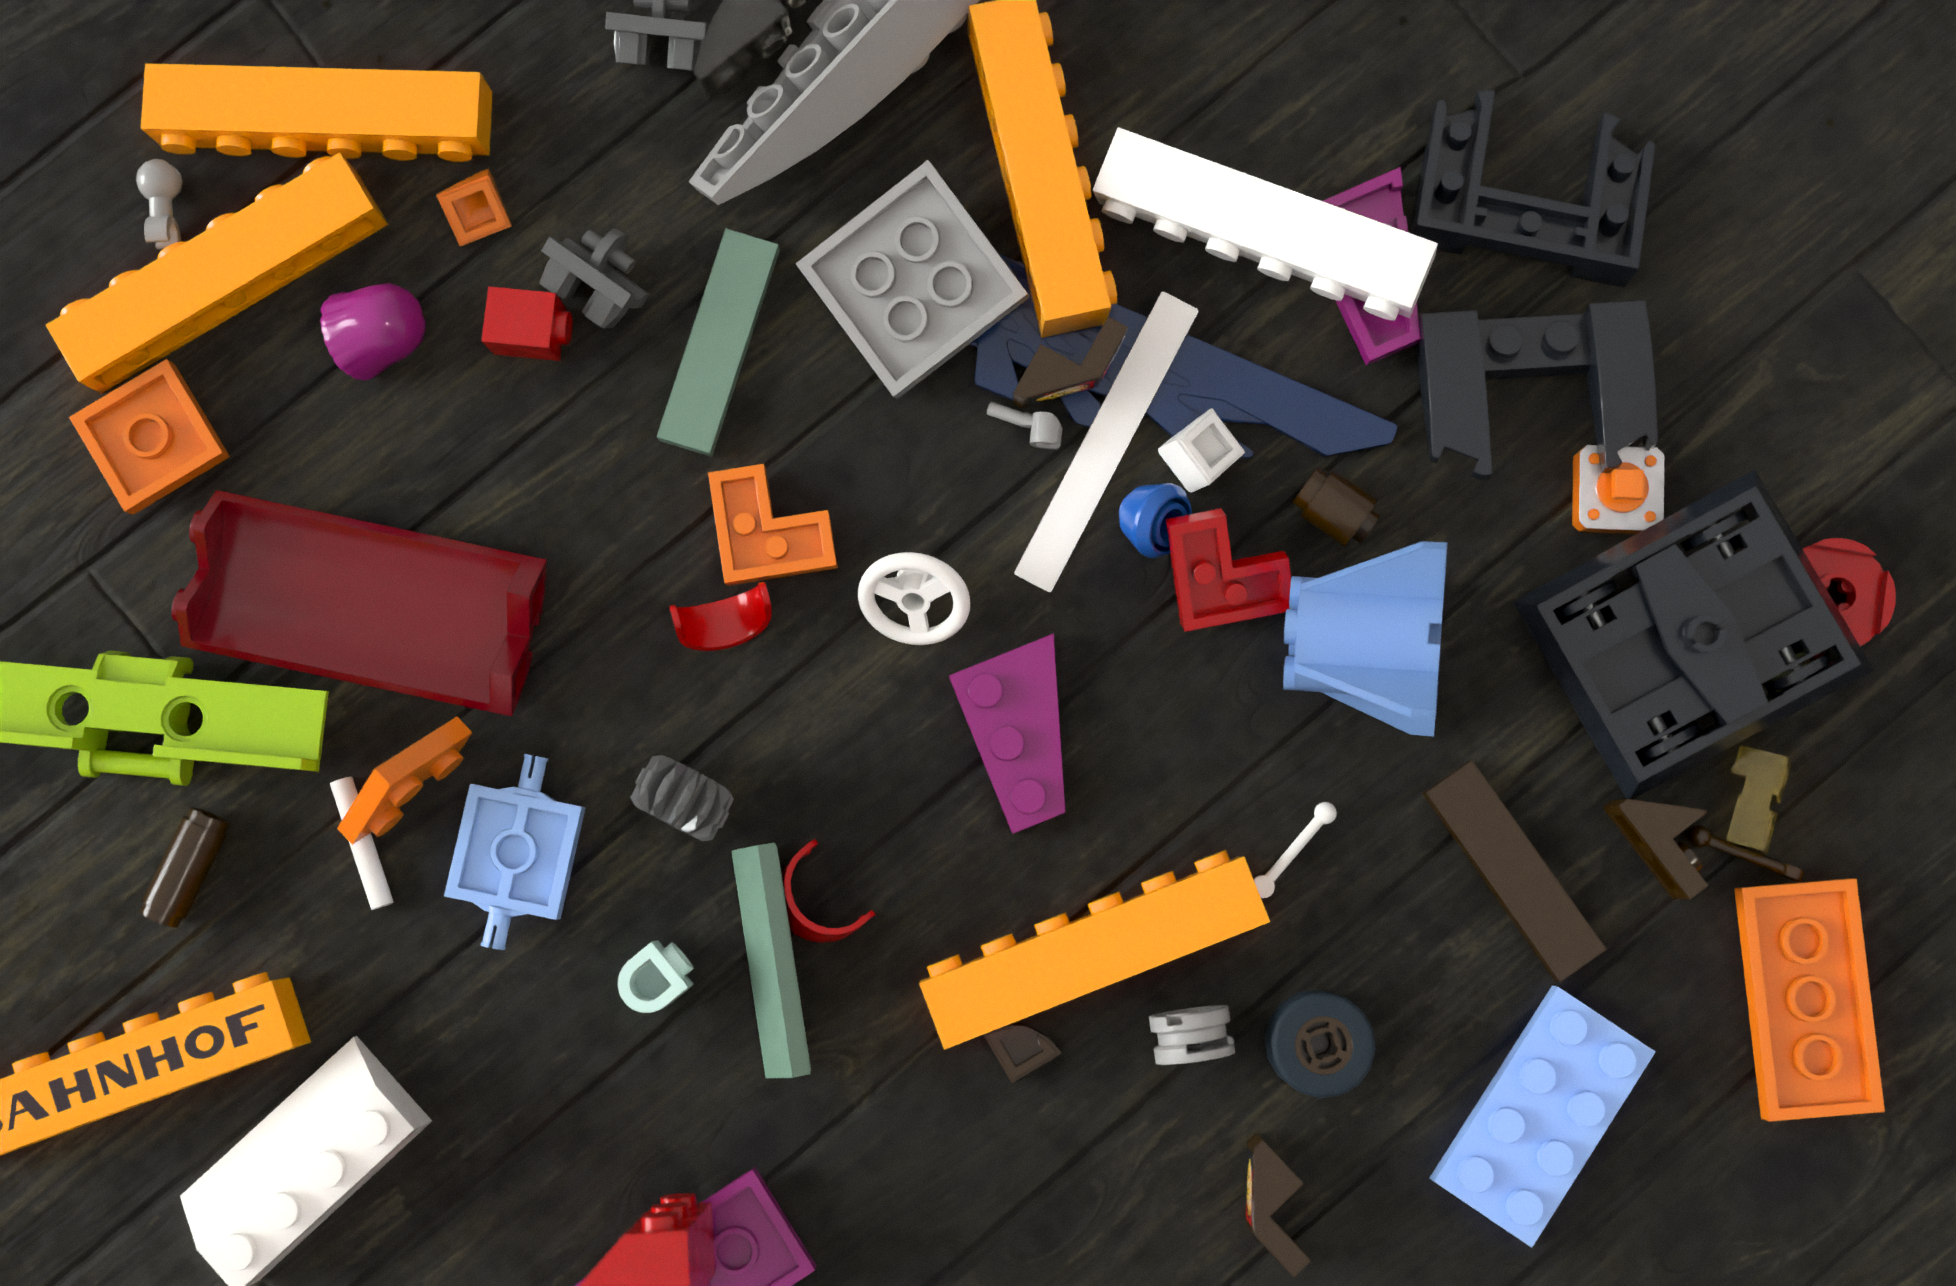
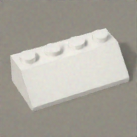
M357 1036L353 1037L180 1196L196 1249L228 1286L253 1285L260 1281L430 1124L432 1120Z

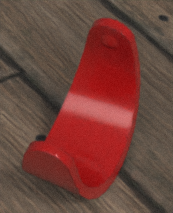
M765 582L758 583L755 588L720 601L690 607L669 606L679 642L687 648L699 651H717L747 642L760 634L768 626L772 617L771 603Z
M813 839L789 861L781 874L789 928L795 935L808 941L817 943L834 942L849 936L876 914L873 910H870L867 914L860 916L850 926L826 928L808 920L799 911L791 892V878L797 862L810 854L819 844L816 839Z

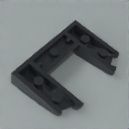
M1489 89L1477 91L1474 97L1475 110L1449 116L1446 114L1447 106L1445 100L1437 101L1421 166L1409 233L1438 243L1437 250L1461 255L1468 245L1571 266L1570 277L1619 287L1627 285L1639 269L1655 143L1649 140L1637 155L1611 137L1612 131L1620 119L1613 114L1603 113L1598 123L1581 206L1481 186L1495 91Z
M1646 300L1590 303L1584 314L1478 320L1477 310L1422 313L1420 315L1421 339L1415 344L1431 462L1437 464L1443 448L1475 460L1476 464L1471 477L1478 480L1490 479L1492 476V461L1485 380L1586 374L1602 473H1610L1614 469L1619 468L1622 461L1617 452L1642 438L1643 444L1648 451L1657 445L1656 384Z

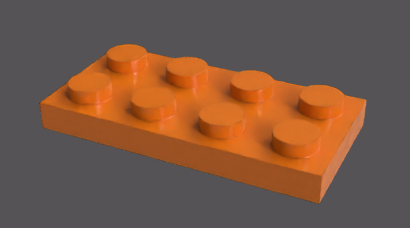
M1847 878L1734 888L1761 1119L1781 1121L1885 1112L1857 879Z

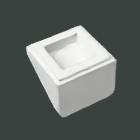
M1213 408L1207 410L1158 449L1161 457L1189 492H1194L1210 485L1245 453Z

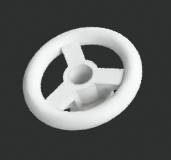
M904 552L885 556L874 562L865 571L858 587L860 609L867 621L881 634L905 644L929 645L946 640L962 628L970 612V595L961 576L945 562L926 554ZM894 571H898L896 577H892V578H885V577H884V576L888 575L889 573H892V572H894ZM951 592L953 609L950 616L942 623L929 627L926 612L931 602ZM875 594L897 602L898 607L907 613L910 627L900 625L885 616L876 603Z

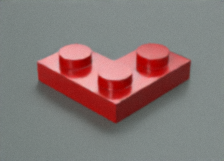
M1221 508L1165 519L1180 624L1184 632L1284 613L1286 609H1290L1291 571L1289 557L1284 551L1232 560L1226 515Z

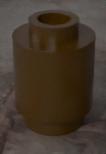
M1319 466L1292 502V504L1303 511L1300 515L1343 546H1346L1351 538L1362 543L1380 517V515L1372 510L1377 499L1335 470H1332L1329 474Z

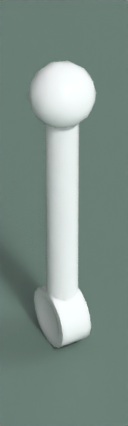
M1329 802L1319 803L1314 809L1315 817L1265 875H1259L1254 878L1261 898H1267L1273 894L1275 880L1321 826L1335 820L1337 811L1333 804Z

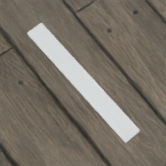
M1161 292L1014 572L1015 575L1047 592L1053 590L1198 313L1197 308L1166 292Z

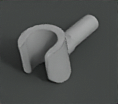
M990 402L987 415L1024 428H1031L1029 443L1031 446L1043 449H1058L1060 447L1062 426L1054 414L1049 412L1023 413Z

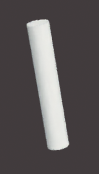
M352 776L330 783L341 820L358 796ZM371 833L353 845L349 842L371 910L394 903Z

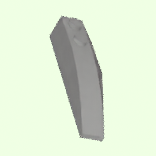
M823 0L806 21L812 28L810 34L799 48L796 45H789L778 59V63L784 69L772 85L767 87L759 86L747 102L749 105L747 108L749 116L743 125L736 124L728 127L692 176L689 183L714 203L720 205L772 179L813 154L864 117L911 73L921 69L928 61L931 51L947 34L954 32L965 22L969 5H975L980 0Z

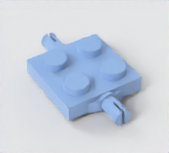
M524 754L518 787L496 789L476 784H470L444 896L473 902L484 911L489 912L481 946L505 950L511 917L531 914L555 920L561 919L586 807L558 802L547 794L540 792L548 761L547 758Z

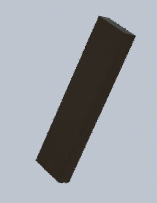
M1472 760L1467 761L1422 793L1554 981L1562 982L1607 950Z

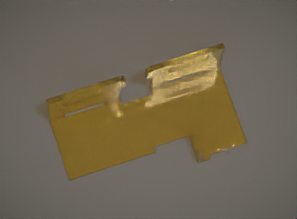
M1740 745L1735 766H1732L1731 773L1734 776L1741 775L1743 778H1746L1742 795H1738L1727 842L1759 849L1767 856L1777 819V813L1768 810L1772 795H1776L1777 803H1781L1791 766L1789 757Z

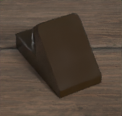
M1633 799L1611 800L1602 807L1672 899L1691 900L1708 887V884L1699 874L1702 864L1698 857L1683 842L1676 844L1673 840L1674 837L1704 816L1707 810Z

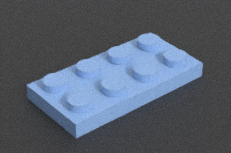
M1551 986L1431 1174L1430 1179L1530 1247H1533L1655 1054V1051L1561 988Z

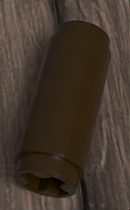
M190 808L187 816H183L142 899L144 904L140 914L162 925L173 928L179 927L182 919L187 917L227 836L225 833L229 825L227 820L200 808Z

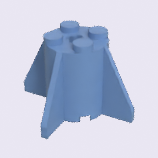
M1422 541L1320 578L1292 576L1290 609H1286L1284 644H1289V656L1285 657L1284 690L1321 692L1410 735L1434 737L1447 543Z

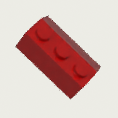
M693 1193L661 1196L660 1204L652 1205L579 1286H707L715 1275L712 1202L696 1203V1194Z

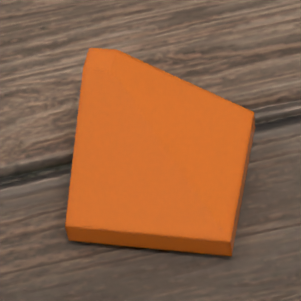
M489 168L436 194L460 247L512 226Z

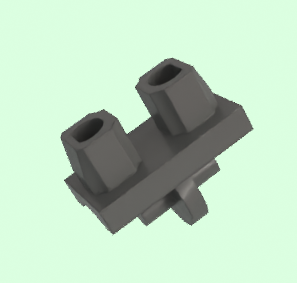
M634 0V7L651 8L652 17L606 12L605 29L614 30L616 62L649 65L651 35L669 37L667 68L699 71L704 55L705 41L714 42V24L670 19L671 11L689 13L691 0Z
M614 228L602 237L592 229H589L582 237L581 242L593 250V254L571 238H565L560 242L554 237H549L541 250L550 259L539 282L540 285L550 292L556 293L562 299H571L583 280L593 287L595 291L582 313L604 329L613 328L629 308H642L650 294L612 268L616 266L624 273L629 274L636 264V260L624 253L628 242V235L618 228Z

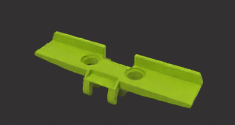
M107 651L98 654L92 670L0 661V743L79 750V773L83 777L93 778L99 777L102 772L167 778L173 785L188 786L192 778L194 761L319 772L329 692L183 678L184 674L192 673L194 666L192 659L187 657L170 656L162 660L132 657L128 652ZM81 693L88 702L89 711L83 722L72 726L65 721L62 715V707L64 701L69 696ZM191 703H194L203 714V722L201 728L191 735L187 720L190 714ZM108 731L164 735L163 745H154L153 754L106 750Z

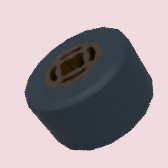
M1322 990L1298 992L1282 1001L1269 1018L1264 1037L1267 1059L1277 1076L1298 1092L1317 1098L1341 1096L1358 1086L1371 1069L1376 1049L1373 1028L1363 1011L1346 997Z

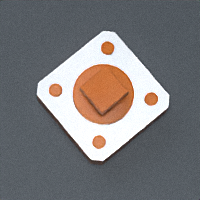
M1586 445L1573 456L1572 525L1579 532L1638 534L1663 520L1664 454L1658 448L1648 451L1646 447L1626 446L1617 452L1622 461L1620 467L1610 473H1602L1597 445Z

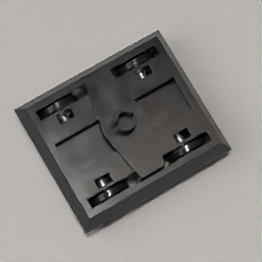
M1756 469L1513 602L1626 799H1634L1874 671ZM1741 508V510H1739V511H1737V512L1731 514L1730 516H1728V517H1726V518H1724V519H1722V520H1720V521H1717V520H1719V519L1725 517L1726 515H1728V514H1730V513L1736 511L1737 509ZM1748 519V524L1725 535L1724 532ZM1701 529L1703 530L1680 543L1685 552L1710 539L1713 542L1687 557L1681 552V550L1676 546V544L1667 547L1668 545L1678 541L1679 539L1692 535L1693 533ZM1745 548L1737 553L1735 552L1737 549ZM1624 569L1628 571L1632 579L1638 577V582L1599 605H1596L1595 602L1619 589L1616 581L1613 579L1589 592V590L1611 579L1613 575ZM1571 601L1570 603L1564 605L1563 607H1561V608H1559V609H1557L1556 611L1553 612L1554 609H1556V608L1562 606L1563 604H1565V603ZM1583 609V614L1562 625L1560 624V620ZM1608 619H1614L1608 623L1606 622ZM1800 652L1807 653L1799 658L1796 656ZM1761 684L1764 685L1766 691L1769 693L1768 695L1765 696V693H1764V690H1763ZM1714 710L1711 716L1716 723L1702 730L1695 719ZM1669 722L1676 723L1669 728L1666 725Z

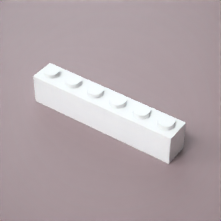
M1119 127L1116 130L1092 190L1098 203L1104 205L1102 212L1116 220L1133 223L1135 217L1155 224L1153 231L1165 238L1181 243L1185 241L1186 236L1207 243L1205 250L1216 257L1236 262L1239 255L1259 262L1257 269L1270 277L1289 281L1291 275L1312 282L1310 289L1319 295L1337 301H1342L1344 294L1364 301L1363 309L1367 312L1392 321L1396 320L1398 314L1410 318L1435 258L1438 245L1436 242Z

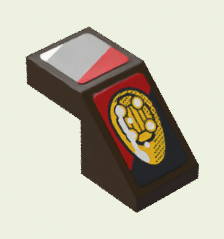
M1108 317L1081 366L1040 344L1013 393L1012 403L1025 408L1098 387L1119 351L1128 327Z
M1255 1133L1247 1140L1246 1225L1277 1261L1295 1277L1311 1260L1275 1222L1271 1215L1304 1183Z

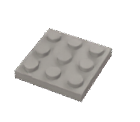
M929 160L796 263L872 369L896 399L900 398L1030 298V295Z

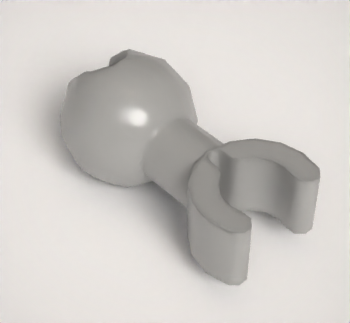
M162 159L146 161L137 171L136 183L141 194L149 200L150 217L145 219V241L147 243L156 242V248L159 250L173 243L181 242L179 227L176 219L173 217L172 200L181 192L183 181L180 172L167 161Z

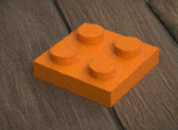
M165 359L69 417L124 512L132 515L230 457L178 368L168 359Z

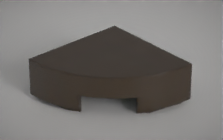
M1009 1024L983 1034L1011 1083H1014L1061 1054L1059 1048L1048 1036L1026 1025Z

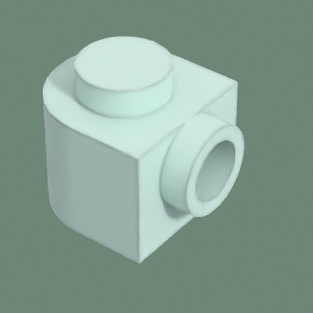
M658 940L652 941L632 957L621 969L618 977L619 994L625 1004L635 1011L643 1013L658 1011L673 1003L694 985L687 976L694 967L686 955L673 942L664 948Z

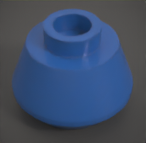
M1171 483L1139 486L1123 499L1119 508L1122 532L1134 547L1148 558H1159L1170 553L1165 519L1192 514V508L1186 492L1178 485Z

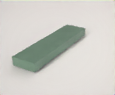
M725 228L658 430L657 438L659 441L710 457L713 456L780 252L778 244Z
M769 843L732 850L765 1078H795L810 1074L811 1066L777 845Z

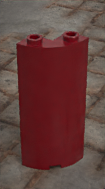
M219 490L214 492L203 510H198L194 514L190 523L189 538L191 543H194L196 546L199 568L187 587L178 590L171 610L172 619L178 623L182 647L513 716L533 657V653L529 652L534 625H540L545 593L547 559Z

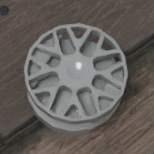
M1228 1005L1193 1007L1149 1016L1151 1032L1157 1034L1159 1045L1154 1047L1156 1064L1172 1065L1200 1062L1235 1054L1233 1037L1227 1035L1225 1024L1230 1022Z

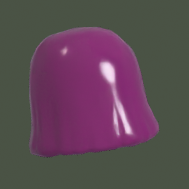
M391 283L372 285L352 292L333 294L323 302L320 309L322 313L320 319L321 332L329 354L341 370L358 380L367 381L375 378L386 368L412 354L423 341L426 331L423 310L418 300L407 289Z

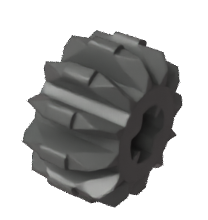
M663 755L652 756L646 769L642 768L635 781L637 785L630 797L635 807L701 841L713 840L718 829H722L730 814L728 810L734 800L726 787L700 772Z

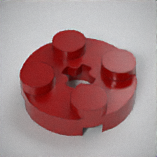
M1844 538L1824 539L1802 548L1825 588L1829 587L1832 580L1838 582V591L1847 595L1846 603L1838 604L1836 607L1858 644L1862 646L1864 643L1869 642L1875 634L1881 633L1892 618L1896 592L1894 581L1889 571L1883 572L1879 562L1873 558L1876 554L1867 546Z

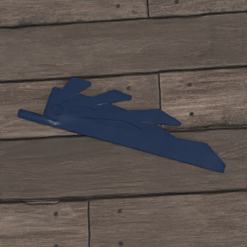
M998 253L1030 295V298L972 341L970 345L977 347L975 385L1013 401V393L1019 384L1013 363L1027 368L1040 344L1081 366L1103 325L1041 338L1024 265ZM1118 304L1111 305L1108 317L1127 326L1128 329L1119 351L1099 386L1059 398L1073 422L1083 427H1091L1101 408L1100 403L1089 391L1104 396L1108 395L1148 317ZM1187 334L1145 412L1149 418L1173 437L1207 410L1213 408L1222 421L1265 424L1325 457L1389 445L1397 431L1395 423ZM1237 441L1245 451L1240 458L1250 459L1253 456V451Z

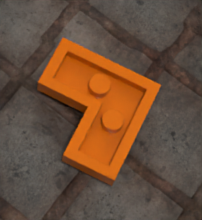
M764 464L708 472L724 583L727 586L838 568L828 510L773 518L768 478Z
M456 716L376 767L337 829L352 845L371 832L376 837H380L388 832L404 815L400 807L423 787L422 782L431 776L437 781L442 780L460 765L464 757L459 752L473 732Z

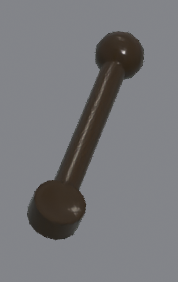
M1694 826L1688 832L1689 842L1697 848L1712 847L1778 873V875L1792 881L1801 882L1804 870L1778 862L1712 836L1710 831L1704 826Z

